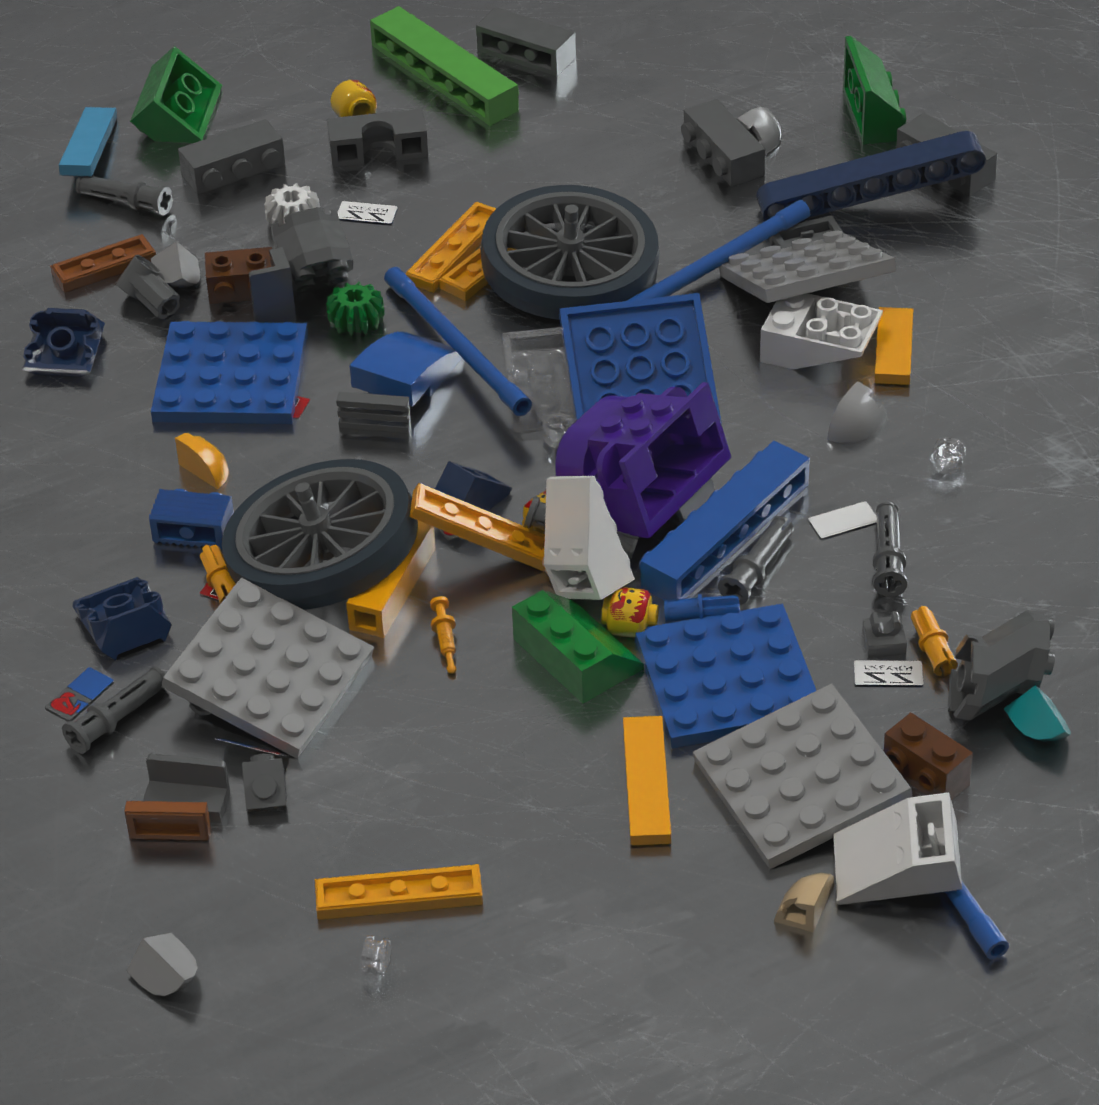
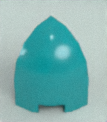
M1036 685L1004 708L1013 724L1025 736L1042 742H1053L1066 738L1071 734L1068 725L1052 700Z

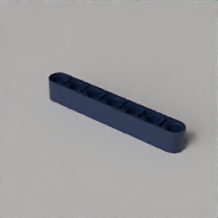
M961 131L772 181L758 189L756 198L764 221L798 200H803L808 205L810 217L977 173L984 167L986 157L976 134L971 131Z

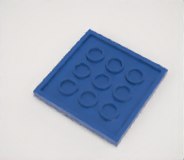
M699 293L559 309L575 421L597 401L606 396L630 397L638 393L661 395L669 387L682 388L686 395L689 396L702 382L709 383L721 421Z
M170 322L151 408L152 422L293 424L308 336L307 323Z
M783 603L742 610L739 613H727L725 615L703 617V619L696 618L646 627L643 632H636L635 642L641 660L644 663V669L659 714L663 718V726L671 749L715 741L817 691Z

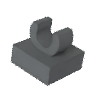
M892 611V617L878 618L877 612L870 615V618L863 619L862 631L868 657L906 654V636L901 616H899L897 611Z

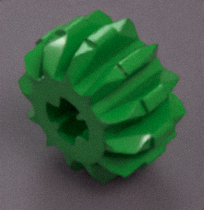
M360 281L356 285L345 283L344 288H334L333 294L328 296V302L326 303L328 321L331 327L337 328L339 334L349 332L351 337L356 333H362L366 336L367 330H377L378 324L383 322V316L385 315L381 291L374 290L372 284L362 286Z

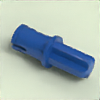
M698 594V598L664 599L665 624L696 618L703 619V617L725 615L727 613H739V598L736 595L702 597V594Z

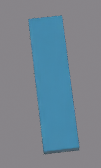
M85 107L59 163L60 175L89 177L93 175L117 120L116 108Z

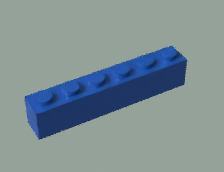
M776 441L771 442L763 451H758L753 459L743 469L736 471L722 488L715 490L709 499L697 510H693L681 525L675 530L669 531L661 543L652 551H647L643 555L639 564L641 588L663 600L686 599L809 485L810 458Z

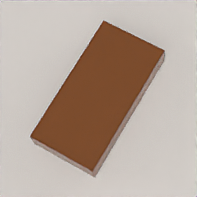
M126 801L124 812L128 835L131 839H210L211 825L207 802Z

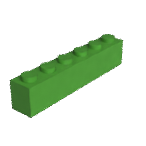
M400 6L370 20L371 40L374 48L487 125L491 126L519 111V89L514 81L508 79L493 67L487 65L472 53H469Z

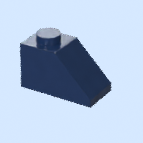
M448 461L435 490L489 511L510 494L512 487L486 472Z

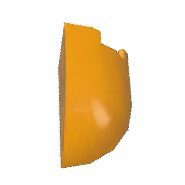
M184 433L175 437L179 465L218 490L226 482L229 475L228 465L221 451L201 436Z

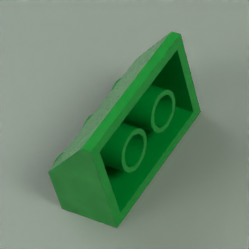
M846 36L843 91L862 144L897 141V129L906 124V112L904 108L899 107L897 89H892L891 72L885 70L882 60L852 36Z
M174 46L151 66L130 122L153 141L191 144L202 141L222 84Z
M541 590L512 606L513 639L582 704L644 670V663L574 600Z

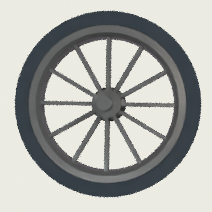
M581 185L540 187L510 198L501 204L488 218L483 229L480 248L484 276L491 288L503 300L533 315L560 320V308L627 301L648 289L654 282L660 255L656 228L641 208L615 193ZM554 223L558 233L550 229L545 224ZM587 224L597 226L584 234ZM508 248L517 249V250L507 251ZM556 270L552 280L543 278V276ZM583 271L590 274L595 280L586 281ZM564 275L575 276L577 282H564L562 279Z
M330 460L310 464L285 473L250 495L229 519L222 537V552L228 572L235 584L240 578H243L303 610L329 606L352 598L386 578L401 564L410 552L418 530V520L410 517L412 497L404 481L396 472L384 465L367 460ZM335 501L328 509L329 502ZM295 515L299 520L289 518ZM342 547L352 548V549H351L350 551H348V552H345V551L342 549ZM311 559V565L304 567L307 564V562Z

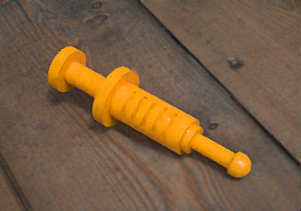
M438 596L430 601L431 609L436 611L437 617L431 621V628L437 633L441 654L447 659V672L454 674L457 669L453 661L456 648L452 630L455 628L456 622L453 616L446 615V609L449 607L448 598Z

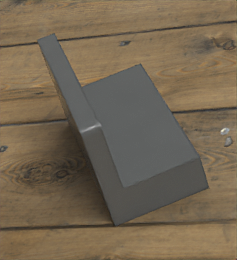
M283 247L269 250L271 267L249 272L254 322L296 321L291 268Z
M148 754L146 764L149 783L143 801L207 802L210 822H222L231 794L226 762Z

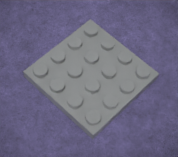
M843 231L826 232L823 234V239L812 241L811 238L797 239L792 241V247L783 249L780 246L764 247L760 250L761 253L751 256L747 253L735 254L729 257V262L719 267L720 277L766 303L897 271L894 257L882 252L881 249L869 246L868 243L857 240L855 237L843 234Z
M240 578L165 674L162 687L298 759L372 657L374 646Z
M832 683L693 751L695 763L769 869L834 838V833L906 798L912 797V790L909 784Z

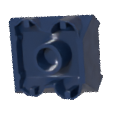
M47 308L45 311L35 313L30 318L29 327L33 337L31 343L25 347L23 355L25 362L22 370L37 375L82 377L89 374L105 323L84 309Z
M139 577L74 600L72 604L75 612L101 652L115 661L118 654L157 639H162L165 642L172 626L166 616L161 595L158 592L150 591L148 582L141 580Z

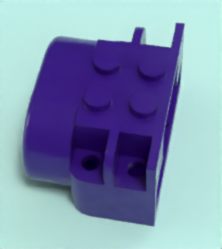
M702 382L689 396L686 395L682 388L669 387L661 395L638 393L630 397L611 395L600 399L574 422L561 438L555 458L556 477L595 476L596 481L603 490V499L610 517L617 526V531L632 536L650 538L732 458L709 383Z

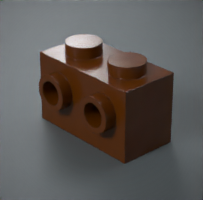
M272 247L206 252L205 272L209 304L252 301L249 272L271 267L269 250Z
M910 712L884 734V753L906 782L925 795L949 792L952 801L970 786L973 752Z

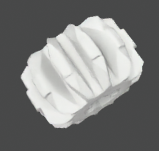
M297 183L289 187L283 184L282 189H272L271 195L266 196L264 204L265 218L269 227L277 221L280 227L285 224L284 217L290 213L316 207L320 208L317 193L311 191L309 186L300 188Z

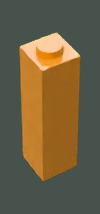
M418 520L415 542L401 564L378 584L348 599L346 605L349 630L385 638L436 549L433 526Z

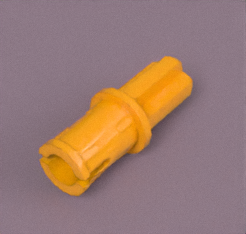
M216 544L213 546L205 545L202 548L203 552L200 554V559L207 572L206 581L210 587L214 588L221 604L236 584L228 572L220 547Z
M926 606L919 607L918 610L911 613V620L920 638L918 645L921 651L926 652L934 673L937 676H941V666L944 676L951 674L952 669L956 670L958 667V663L947 644L949 637L946 631L940 629L933 612Z

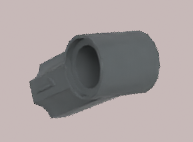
M135 255L117 280L116 284L129 296L140 300L157 318L165 319L175 314L180 307V296L158 276L160 270L153 263L140 255Z

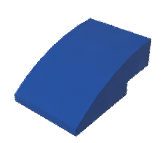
M404 331L394 332L372 343L349 365L351 387L372 394L409 397V404L413 407L423 394L432 396L462 357L451 346Z

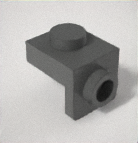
M259 754L250 757V762H242L247 813L286 809L287 802L282 758L274 759L273 754Z

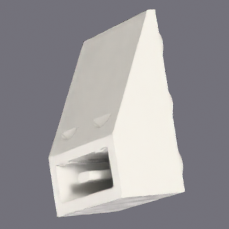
M808 293L778 300L775 302L761 328L760 362L794 370L862 357L883 315V310Z
M558 476L546 479L544 566L555 594L568 599L602 600L635 580L630 568V559L622 548L617 535V526L610 517L603 499V490L596 481L595 476Z
M949 792L906 798L833 834L838 905L962 889L957 820Z

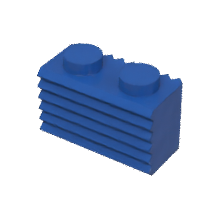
M159 489V494H157V499H155V504H153V509H151V514H149L152 541L155 543L160 541L163 544L167 542L170 545L173 543L176 545L183 544L184 546L189 544L191 547L196 545L199 548L202 545L213 546L216 544L222 549L223 533L234 513L232 496L223 495L218 492L206 494L188 492L184 489Z

